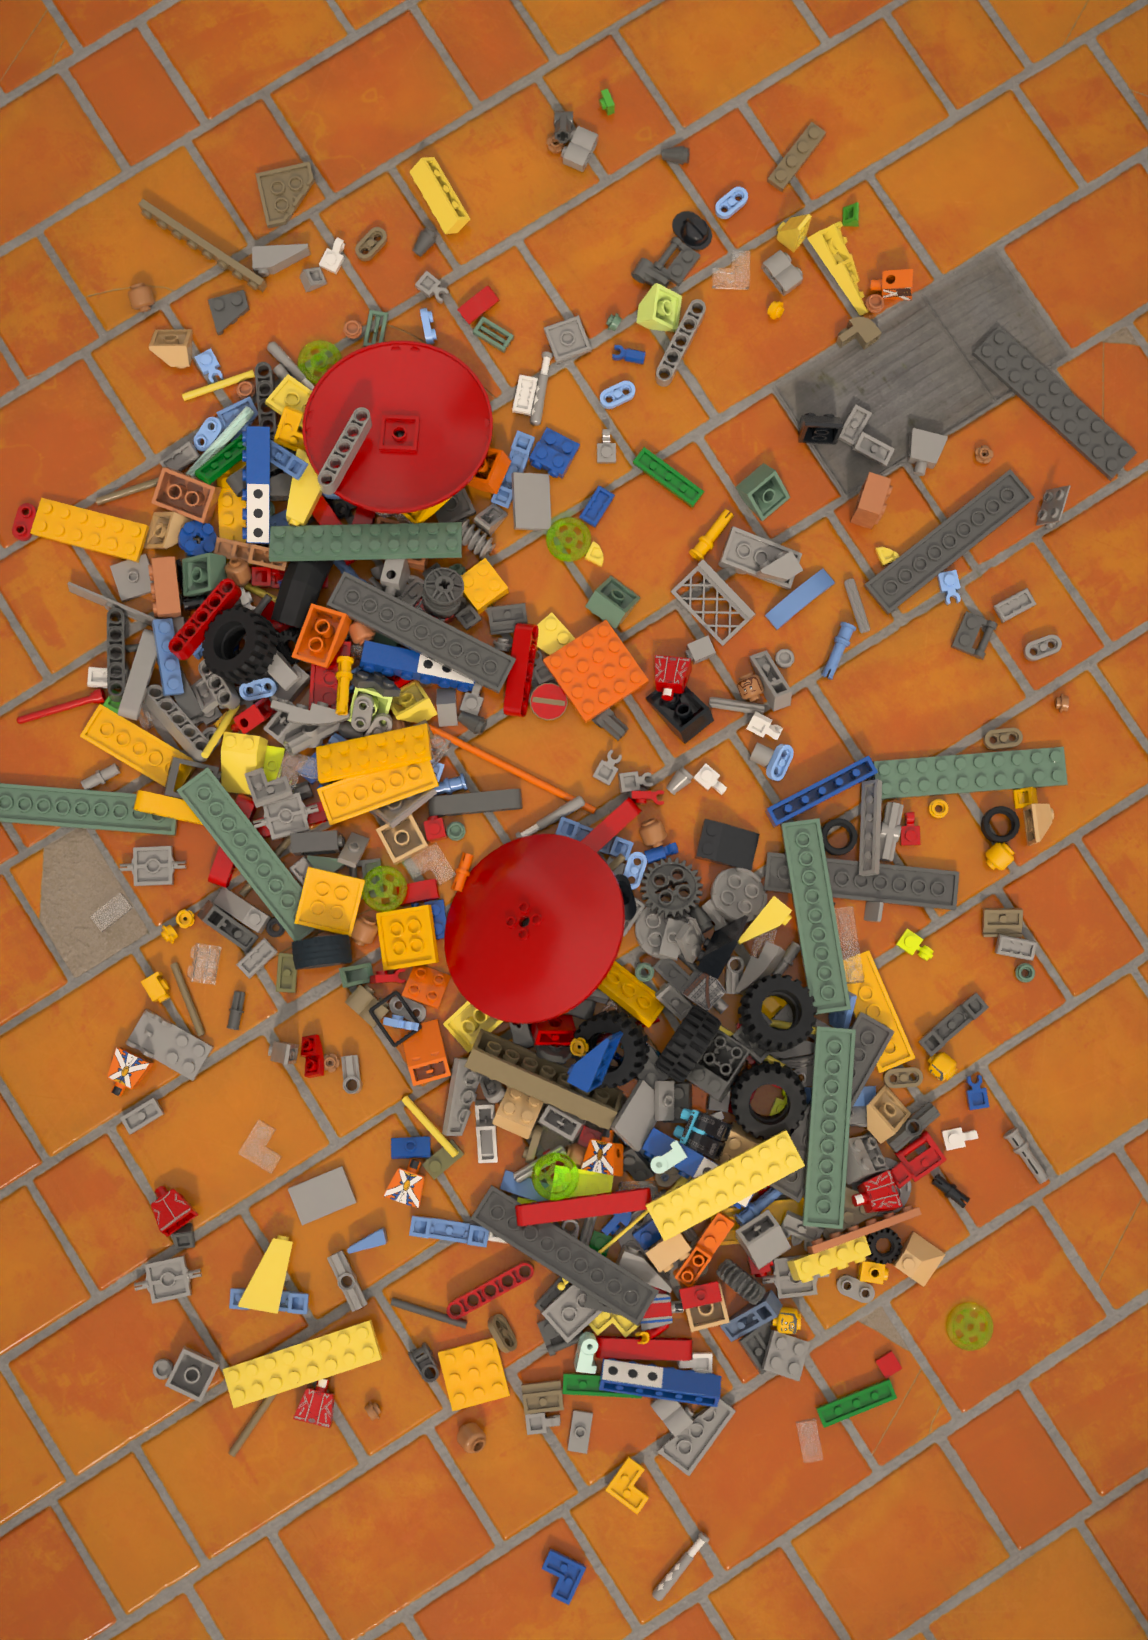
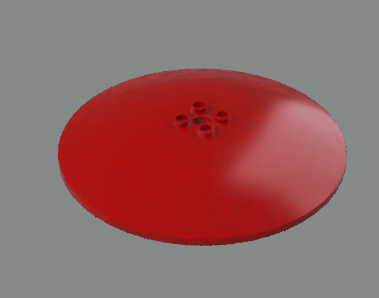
M388 341L372 344L358 349L336 362L314 387L308 399L303 417L302 433L306 454L313 470L318 476L353 412L360 407L369 410L372 427L334 494L357 507L389 514L409 513L428 509L448 500L461 491L474 478L483 465L493 434V417L490 401L484 386L475 373L451 353L430 344L415 341ZM397 431H403L405 433L402 437H396L394 435Z
M535 834L512 840L489 853L470 871L463 891L456 892L446 920L444 934L446 962L453 982L460 993L469 1003L484 1014L501 1021L517 1024L543 1022L563 1015L577 1007L599 987L618 955L625 924L624 901L619 883L609 865L598 853L584 843L562 835ZM529 918V924L526 927H522L523 920Z

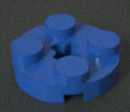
M196 520L185 523L179 532L178 544L181 550L188 553L189 557L209 552L212 553L215 549L217 536L211 524L201 523ZM199 536L202 541H200V544H197V541L193 540V538Z

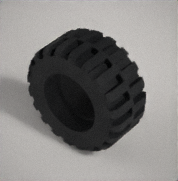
M232 607L222 611L223 614H218L214 622H210L208 625L209 629L204 634L205 641H202V648H204L202 654L206 666L212 673L232 683L248 684L253 682V680L259 679L262 673L265 674L268 671V666L272 665L274 661L273 656L277 652L275 648L278 645L277 637H275L277 634L272 623L262 615L246 607ZM246 633L245 645L242 651L234 657L235 645L240 637Z
M781 974L768 975L755 982L745 991V995L740 1000L741 1006L738 1008V1014H741V1018L738 1020L740 1025H744L745 1029L742 1032L744 1035L748 1034L751 1037L749 1041L752 1044L756 1042L759 1044L758 1048L762 1050L768 1048L769 1052H776L777 1050L783 1052L799 1045L812 1033V1026L816 1024L817 1020L814 1017V1014L817 1013V1007H813L812 1003L815 1002V999L807 993L810 991L807 986L804 988L801 986L802 982L796 979L793 981L792 976L789 975L784 977ZM777 996L789 1004L793 1013V1021L787 1030H776L764 1020L762 1003L767 997Z
M693 1005L655 1062L656 1067L677 1082H684L720 1028V1020L700 1006Z
M617 1010L600 1012L579 1025V1029L573 1035L576 1039L581 1037L586 1040V1043L589 1045L587 1054L597 1046V1038L600 1033L608 1032L615 1034L619 1031L623 1032L620 1040L624 1048L623 1062L619 1066H609L602 1084L598 1086L600 1088L608 1086L610 1089L625 1085L645 1068L644 1064L647 1063L649 1058L646 1054L650 1052V1046L646 1045L648 1037L642 1033L644 1028L642 1025L638 1026L636 1024L637 1020L634 1017L627 1018L628 1014L625 1012H620L619 1014ZM571 1053L572 1058H575L576 1062L583 1058Z
M763 1061L761 1065H757V1063L751 1064L752 1068H745L742 1070V1075L737 1076L735 1085L731 1089V1106L736 1122L742 1126L746 1133L750 1132L755 1138L762 1136L763 1140H767L783 1130H786L790 1135L791 1129L796 1130L800 1126L799 1121H803L805 1117L804 1111L807 1110V1097L802 1082L795 1072H792L786 1065L781 1066L779 1062L774 1061L773 1064H769L768 1061ZM768 1084L781 1087L787 1095V1103L782 1111L772 1116H763L753 1111L750 1105V1097L757 1088Z

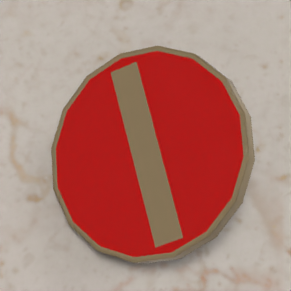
M543 683L537 686L530 697V707L533 713L538 718L546 721L561 717L568 705L567 696L561 687L554 683Z

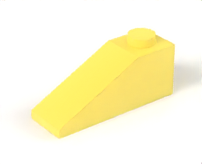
M806 214L789 218L786 223L782 222L777 229V240L794 253L806 238L812 216Z
M773 896L740 937L738 944L741 945L779 928L781 924L785 926L792 918L789 915L792 910Z

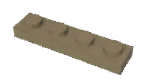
M811 122L769 176L767 182L783 192L826 136V132Z

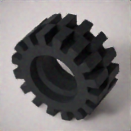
M295 627L292 629L288 628L276 636L278 645L275 648L284 655L290 665L301 661L291 657L293 652L288 647L289 639L296 645L301 629L297 630Z
M884 1228L867 1235L868 1238L866 1240L871 1251V1255L868 1256L871 1259L882 1264L893 1263V1260L896 1261L898 1259L897 1256L901 1254L902 1245L897 1233L889 1228ZM881 1238H887L890 1241L891 1247L886 1253H880L876 1249V1243Z

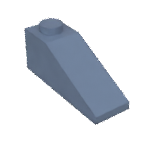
M769 1290L757 1305L747 1304L729 1318L730 1323L722 1324L720 1327L732 1342L778 1317L783 1305L774 1292Z

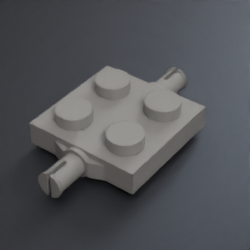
M299 792L263 805L264 818L253 821L255 829L266 826L270 831L272 840L290 836L292 833L309 831L308 814L319 812L317 804L305 807Z
M173 846L134 847L132 862L120 863V867H127L120 868V871H132L134 886L174 885L175 869H186L187 866L183 864L187 863L186 861L174 860Z
M803 1255L779 1257L773 1260V1275L763 1276L762 1284L774 1283L777 1288L778 1299L818 1295L816 1285L818 1278L829 1277V1274L824 1276L814 1275L813 1280L802 1283L801 1280L793 1281L787 1261Z
M185 1255L145 1264L146 1281L135 1282L134 1287L139 1286L135 1288L136 1291L147 1288L152 1304L192 1295L191 1279L202 1277V1273H199L201 1268L189 1271Z

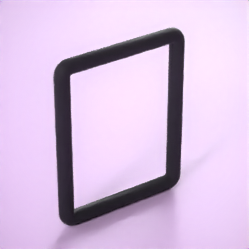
M394 991L369 1009L370 1015L393 1047H397L418 1032L413 1030L395 1043L373 1011L395 995H397L414 1022L419 1023L418 1031L422 1028L421 1023L398 991Z

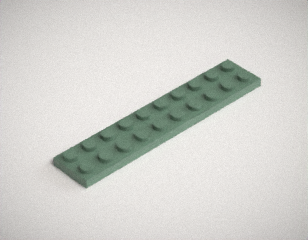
M462 522L304 525L297 527L271 526L270 562L462 558Z
M1064 747L873 761L878 771L874 775V780L882 781V800L1068 785Z
M207 767L176 790L293 941L302 940L316 928L294 923L302 887L254 828L253 824L211 770Z
M0 783V822L176 836L178 820L134 810L137 794Z
M820 818L781 823L806 985L810 990L808 992L809 996H813L815 1002L812 1003L813 1007H817V1013L814 1015L851 1010Z
M819 1026L815 1028L803 1226L843 1229L855 1029Z

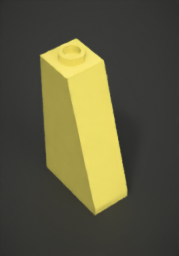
M297 449L296 456L308 463V466L299 481L292 477L286 511L288 524L296 527L307 525L322 495L318 476L313 470L306 452L301 449Z
M278 1235L277 1239L273 1238L238 1302V1307L278 1314L293 1242L289 1241V1237Z

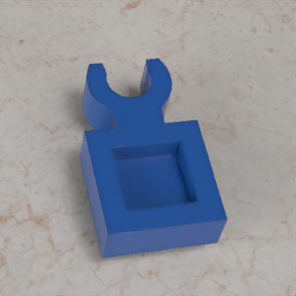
M977 1075L976 1083H972L971 1077L967 1076L966 1082L971 1087V1090H966L969 1110L988 1108L987 1089L980 1088L982 1076Z

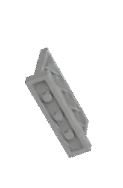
M704 560L700 561L698 566L670 591L722 646L756 616L747 604ZM699 571L703 576V584H692V577ZM681 587H690L689 598L680 597L677 591ZM692 587H703V598H692ZM705 587H714L716 589V598H705ZM692 600H703L702 611H694L691 608ZM705 600H716V611H705ZM718 601H727L729 603V612L718 611ZM732 607H733L737 612H731ZM705 614H716L715 625H707L704 622ZM718 614H729V625H718ZM731 614H740L744 621L740 625H731ZM718 627L729 628L728 636L723 641L717 635Z

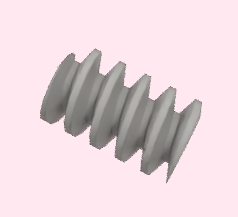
M467 519L462 523V545H468V550L474 549V554H480L479 558L483 560L492 552L496 543L491 544L492 537L486 540L487 533L480 535L481 528L474 531L475 524L468 526L470 520Z

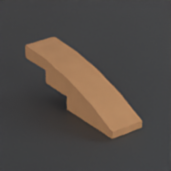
M220 537L216 539L214 554L226 556V559L230 560L240 558V560H246L248 564L286 571L287 561H269L268 547Z

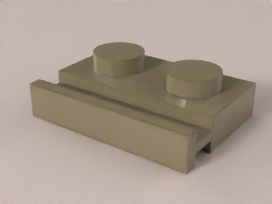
M983 908L982 936L998 937L999 934L1022 937L1023 909Z
M561 1379L521 1384L525 1415L564 1410Z

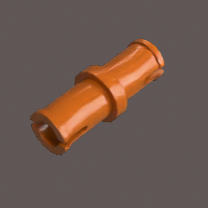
M462 852L459 866L455 869L456 875L451 887L452 890L463 891L466 878L470 875L469 869L474 858L473 855Z

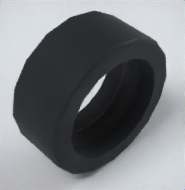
M1005 806L994 807L987 811L981 821L982 833L988 840L994 843H1004L1013 839L1020 827L1017 814ZM1001 813L1009 817L1011 830L1008 834L998 836L991 832L989 821L995 814Z
M837 818L830 820L821 830L824 849L831 855H844L852 850L857 843L858 835L856 828L846 819ZM834 826H842L849 832V842L843 848H834L828 842L827 834Z

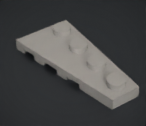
M454 1058L442 1134L445 1136L463 1135L471 1113L469 1110L471 1103L475 1102L477 1097L475 1092L480 1080L484 1077V1075L464 1067L468 1058Z
M720 1398L717 1407L709 1406L693 1419L694 1422L676 1437L673 1436L657 1452L690 1476L736 1410Z

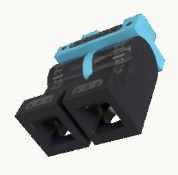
M684 1108L680 1118L688 1121L685 1128L677 1125L673 1135L680 1139V1143L705 1154L711 1159L719 1160L725 1147V1143L719 1140H728L733 1124L700 1110Z

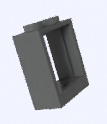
M172 756L164 795L182 798L178 792H174L180 763L202 769L208 767L218 781L221 778L219 767Z
M337 830L290 834L291 853L295 856L341 853L342 848L345 846V837Z

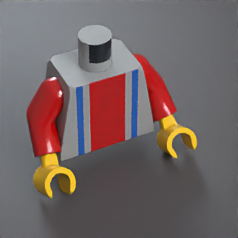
M654 1287L659 1292L641 1321V1330L644 1332L635 1333V1336H642V1340L637 1343L646 1344L650 1339L659 1336L668 1329L669 1325L673 1323L672 1313H683L682 1302L671 1301L669 1292Z

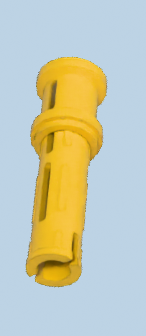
M724 509L706 535L699 537L697 545L694 549H690L689 554L699 562L704 560L708 550L714 547L713 542L734 517L732 513L726 517L729 510Z
M349 656L337 657L338 672L335 675L338 680L335 713L347 715L349 684L353 678L351 670L354 659Z

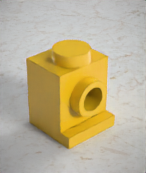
M156 972L141 981L152 1002L159 1001V1003H162L170 998V993L167 990L170 987L164 978H160L163 976L162 972Z
M865 1260L859 1263L857 1279L862 1282L883 1284V1280L887 1281L888 1269L885 1268V1264ZM872 1270L878 1271L877 1276L873 1277L871 1275Z

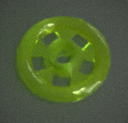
M316 340L308 343L300 351L298 368L308 381L317 384L320 378L327 372L326 369L329 367V364L334 365L342 359L338 348L332 343ZM318 348L320 353H316L312 356L310 351ZM327 350L333 354L331 358L324 354ZM311 360L312 367L306 368L305 361ZM320 360L324 362L322 365H317V362ZM314 371L322 372V375L314 376Z
M564 517L558 519L550 526L546 535L547 547L557 559L568 562L582 558L588 552L591 545V533L586 524L581 520L573 517ZM566 525L568 530L561 533L559 528ZM575 527H578L582 531V533L578 536L574 531H572ZM555 537H559L560 545L554 544ZM571 537L572 542L567 543L565 539ZM578 540L583 542L581 549L575 547ZM563 548L571 549V554L562 553Z
M378 866L371 869L363 878L365 883L362 897L370 908L380 912H388L396 909L403 903L407 894V883L400 871L390 866ZM387 874L395 877L393 882L385 879ZM377 875L380 880L374 885L371 880ZM382 885L387 886L386 892H381L380 888ZM394 886L399 887L398 896L392 894ZM374 889L377 897L372 899L369 891ZM381 898H390V903L382 904Z
M549 1153L542 1156L535 1163L532 1170V1183L537 1193L543 1198L553 1201L562 1200L570 1196L577 1187L579 1180L578 1169L574 1161L562 1153ZM556 1161L565 1164L563 1169L555 1167ZM547 1163L550 1168L545 1174L541 1169ZM553 1173H558V1180L552 1179ZM565 1173H571L570 1182L564 1181ZM544 1178L546 1179V1182L549 1184V1186L546 1188H544L540 1182ZM562 1185L563 1191L555 1193L553 1187Z
M963 1303L956 1306L950 1312L946 1322L948 1337L954 1345L963 1350L973 1351L984 1347L989 1342L993 1334V1321L989 1312L981 1305ZM971 1311L978 1313L977 1319L969 1316ZM959 1314H962L965 1318L959 1324L955 1320ZM970 1323L973 1324L972 1330L967 1329V1325ZM979 1323H985V1332L979 1331ZM958 1329L964 1334L960 1339L955 1333ZM977 1335L978 1341L970 1343L969 1337Z

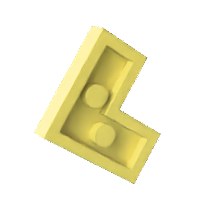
M607 1312L600 1313L588 1324L599 1335L613 1323L625 1338L639 1327L621 1315Z

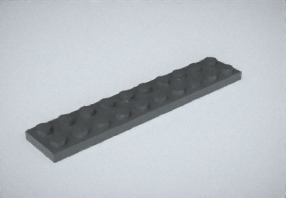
M998 327L972 354L1109 480L1137 453L1135 449L1001 327Z
M1010 469L868 581L864 587L886 614H890L938 576V574L1030 503L1034 496Z
M345 571L326 604L327 607L347 614L350 619L498 694L516 661L515 658Z
M767 852L763 891L791 893L785 854ZM826 858L833 898L956 910L959 872L880 864L878 875L861 876L859 875V861Z
M859 1012L850 1028L856 1030L851 1109L895 1032L863 1012ZM811 1099L807 1105V1110L804 1111L805 1117L803 1121H799L800 1126L796 1130L793 1129L790 1135L805 1166L769 1185L798 1203L802 1199L805 1190Z
M491 1185L470 1218L472 1221L633 1324L639 1326L659 1292L657 1289L551 1222L517 1226L515 1205L521 1203Z

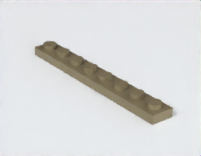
M142 198L138 205L142 211L141 214L149 220L152 218L164 230L166 228L169 229L174 237L179 240L181 238L184 239L189 247L194 250L199 249L204 257L209 260L214 259L219 267L224 270L229 269L234 277L239 280L244 279L252 289H259L262 292L266 289L267 285L263 278Z

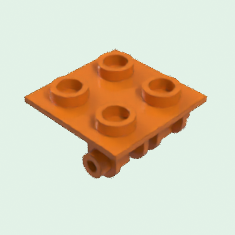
M423 965L413 966L401 996L438 1009L451 975Z

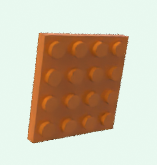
M604 620L543 659V663L585 723L649 683L648 678L607 620Z

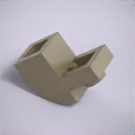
M854 317L848 321L847 328L838 333L836 344L839 348H842L856 338L865 350L879 340L882 332L870 319Z

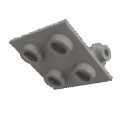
M1070 485L1046 490L1041 510L1037 516L1036 526L1046 524V528L1053 529V526H1056V522H1060Z

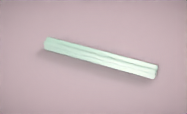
M246 406L190 467L186 474L196 477L194 471L220 452L254 415V411Z

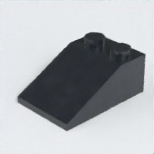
M806 413L801 415L798 443L836 445L843 430V422L840 417H835L832 414L816 416L814 413Z
M687 686L682 694L674 693L671 701L663 700L661 698L662 692L657 690L646 697L647 702L684 744L714 721L710 708Z
M705 819L695 858L751 871L760 834Z
M748 916L740 917L715 931L710 939L706 938L702 947L705 951L701 950L697 961L700 962L698 970L716 979L720 977L741 937Z

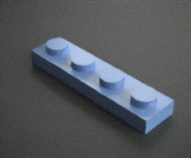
M172 618L152 620L163 696L181 695L184 693L179 659L168 647L169 642L175 636Z

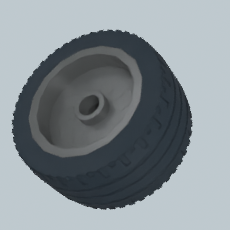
M349 935L318 936L292 942V954L296 970L352 962Z

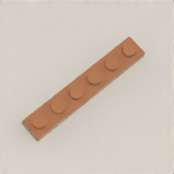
M912 1205L901 1208L900 1213L894 1214L893 1211L884 1214V1219L878 1221L876 1218L865 1221V1226L859 1227L857 1224L848 1227V1232L843 1234L840 1231L829 1234L830 1238L824 1241L823 1238L811 1241L812 1245L807 1246L808 1253L816 1254L922 1215L920 1208H912Z

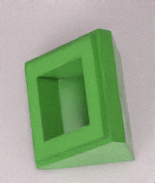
M858 202L843 207V226L859 227Z

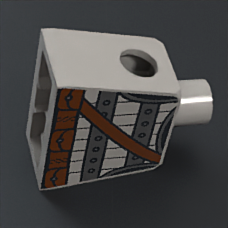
M701 972L682 992L686 998L706 1011L713 1006L721 1014L729 1006L721 999L726 991L718 979L704 972Z

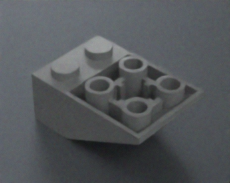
M718 1029L686 1079L722 1103L751 1050Z

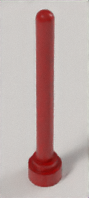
M99 688L94 690L89 696L19 716L16 721L18 724H23L92 702L99 705L106 701V695L104 690Z

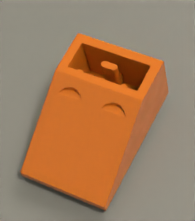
M438 1019L421 1023V1030L403 1042L413 1086L452 1076ZM400 1029L401 1037L403 1038L413 1030Z

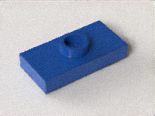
M598 486L579 519L596 528L615 495Z
M430 1136L391 1138L392 1159L431 1157Z

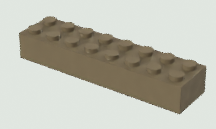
M480 1029L464 1066L473 1072H478L491 1080L503 1083L509 1088L519 1090L527 1096L535 1097L546 1104L553 1105L564 1112H569L582 1120H587L607 1130L610 1129L618 1113L623 1095L622 1090L617 1088L609 1089L608 1086L605 1088L597 1087L587 1093L567 1082L570 1067L546 1059H540L537 1057L536 1052L483 1029Z

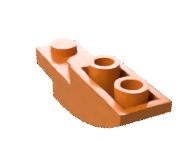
M718 1212L704 1229L689 1252L690 1255L685 1258L674 1278L687 1287L693 1286L712 1259L713 1254L734 1226L735 1221L723 1212Z

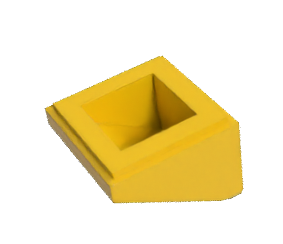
M1035 787L1013 790L1016 809L1024 808L1030 804H1038Z

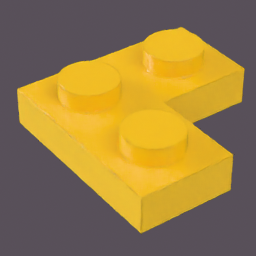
M285 406L273 441L293 451L301 449L306 452L303 433L298 430L304 413Z
M628 1456L605 1488V1491L638 1514L649 1499L648 1495L634 1485L645 1468Z

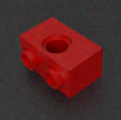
M560 1015L550 1020L532 1023L531 1026L535 1045H571L576 1031L572 1015Z

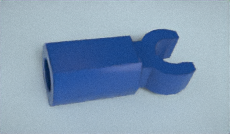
M621 345L614 346V350L620 351V354H613V360L625 359L627 362L644 364L645 351L630 348L624 349Z
M676 842L665 847L661 845L644 851L648 864L666 859L668 855L679 853Z

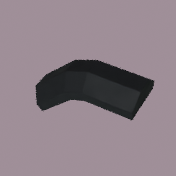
M335 560L290 561L270 619L302 629L311 603L317 604L324 581Z

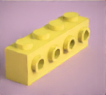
M422 157L411 169L410 174L444 233H458L470 218L435 157Z
M862 1236L816 1254L808 1253L787 1261L793 1281L801 1280L802 1283L813 1280L814 1275L824 1276L830 1274V1269L836 1267L838 1270L849 1266V1262L855 1261V1263L865 1261V1256L871 1255V1251L866 1237Z

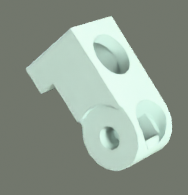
M677 1140L670 1144L672 1150L663 1156H656L652 1159L651 1169L655 1173L661 1174L687 1158Z
M584 1332L579 1337L573 1363L576 1372L596 1373L597 1366L593 1357L598 1349V1343L592 1332Z

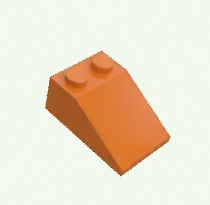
M489 448L483 465L467 485L480 491L497 494L511 460L503 450Z
M311 603L291 657L328 669L347 637L352 620L345 613Z

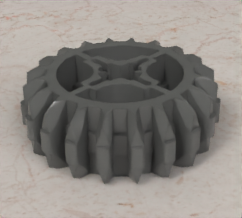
M725 1259L718 1266L719 1268L716 1271L718 1277L749 1303L757 1305L763 1299L766 1293L765 1288L733 1261Z

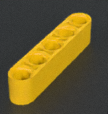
M141 790L137 791L134 810L203 825L184 800Z

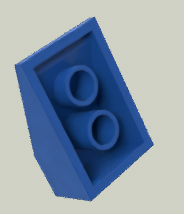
M619 1031L606 1038L578 1062L572 1064L568 1070L569 1078L567 1082L587 1093L600 1086L623 1032Z

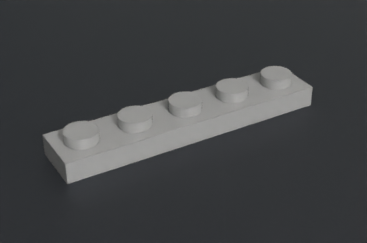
M878 779L862 782L859 875L861 876L879 874L882 781Z

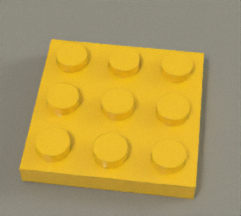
M308 866L294 923L351 936L365 879Z
M431 905L376 913L383 971L439 963Z
M493 1337L438 1351L452 1411L510 1396L498 1345Z

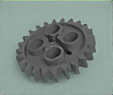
M668 857V862L666 863L661 859L660 865L654 862V869L648 867V873L643 874L646 880H641V885L644 887L640 888V892L645 893L642 895V900L648 899L645 902V906L652 905L651 912L658 910L657 916L664 913V917L667 919L668 915L671 914L672 918L675 919L676 914L683 918L684 911L689 915V908L695 910V903H700V898L697 896H702L703 893L700 891L703 888V884L699 883L701 877H695L698 870L691 871L692 864L687 867L685 866L686 860L680 864L678 858L675 859V862H672L671 858ZM678 873L682 878L677 880L673 878V875ZM661 879L664 881V884L657 885L654 881ZM686 891L689 895L682 897L679 892ZM666 896L671 901L664 903L661 901V898Z

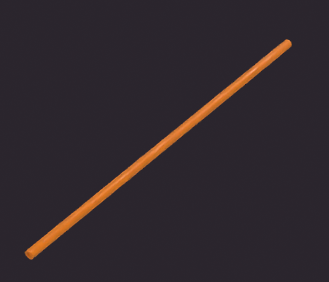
M428 723L434 735L567 802L575 798V796ZM586 802L581 807V809L591 814H594L597 809Z

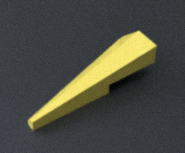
M840 221L818 231L807 239L858 314L862 316L869 311L862 301L864 293L859 291L857 282L860 280L852 254H849L845 246L848 241L846 237L842 236L840 228L843 225Z

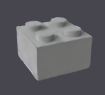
M184 1346L165 1386L201 1403L220 1362Z

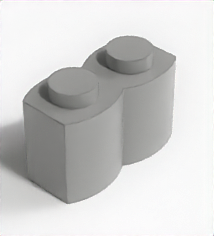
M580 126L576 130H572L571 139L569 140L571 142L568 147L565 146L561 153L563 164L584 172L598 143L599 135Z
M779 250L762 263L761 268L783 296L802 283V271L791 264V258L786 252L783 253Z
M657 1398L650 1402V1406L675 1437L694 1422L692 1418L694 1413L687 1405L684 1407L680 1402Z

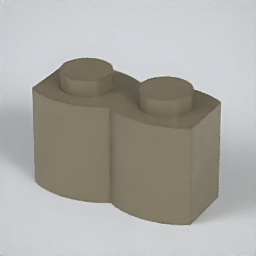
M360 984L345 1003L370 1026L375 1028L377 1023L370 1015L369 1009L383 1000V998L380 997L378 1000L373 995L375 991L367 984L365 986ZM387 1002L373 1011L379 1021L390 1011L387 1008L389 1006Z

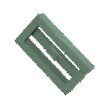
M369 311L363 347L376 344L381 317H383L379 343L384 342L389 317L387 312ZM375 315L377 317L372 343H369L373 316Z
M483 316L472 331L475 336L505 353L506 348L509 347L510 342L514 339V335ZM484 323L485 325L489 326L490 328H492L493 330H495V331H497L498 333L502 334L503 336H505V337L508 338V339L505 340V339L501 338L500 336H498V335L495 334L494 332H492V331L488 330L487 328H485L484 326H482V324ZM480 329L481 331H483L484 333H486V334H488L489 336L493 337L494 339H496L497 341L501 342V343L504 344V345L502 346L501 344H499L498 342H496V341H494L493 339L489 338L488 336H486L485 334L481 333V332L478 331V330Z

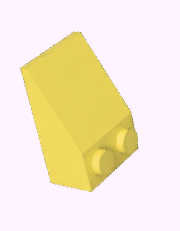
M224 732L221 746V785L227 792L251 795L244 774L264 767L268 744L267 739L254 735Z
M467 1001L443 1025L469 1053L480 1029L492 1033L504 1021L484 1014Z

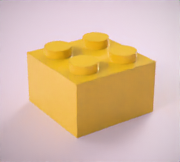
M486 558L461 575L464 582L463 595L478 614H481L487 607H490L509 593L508 587Z

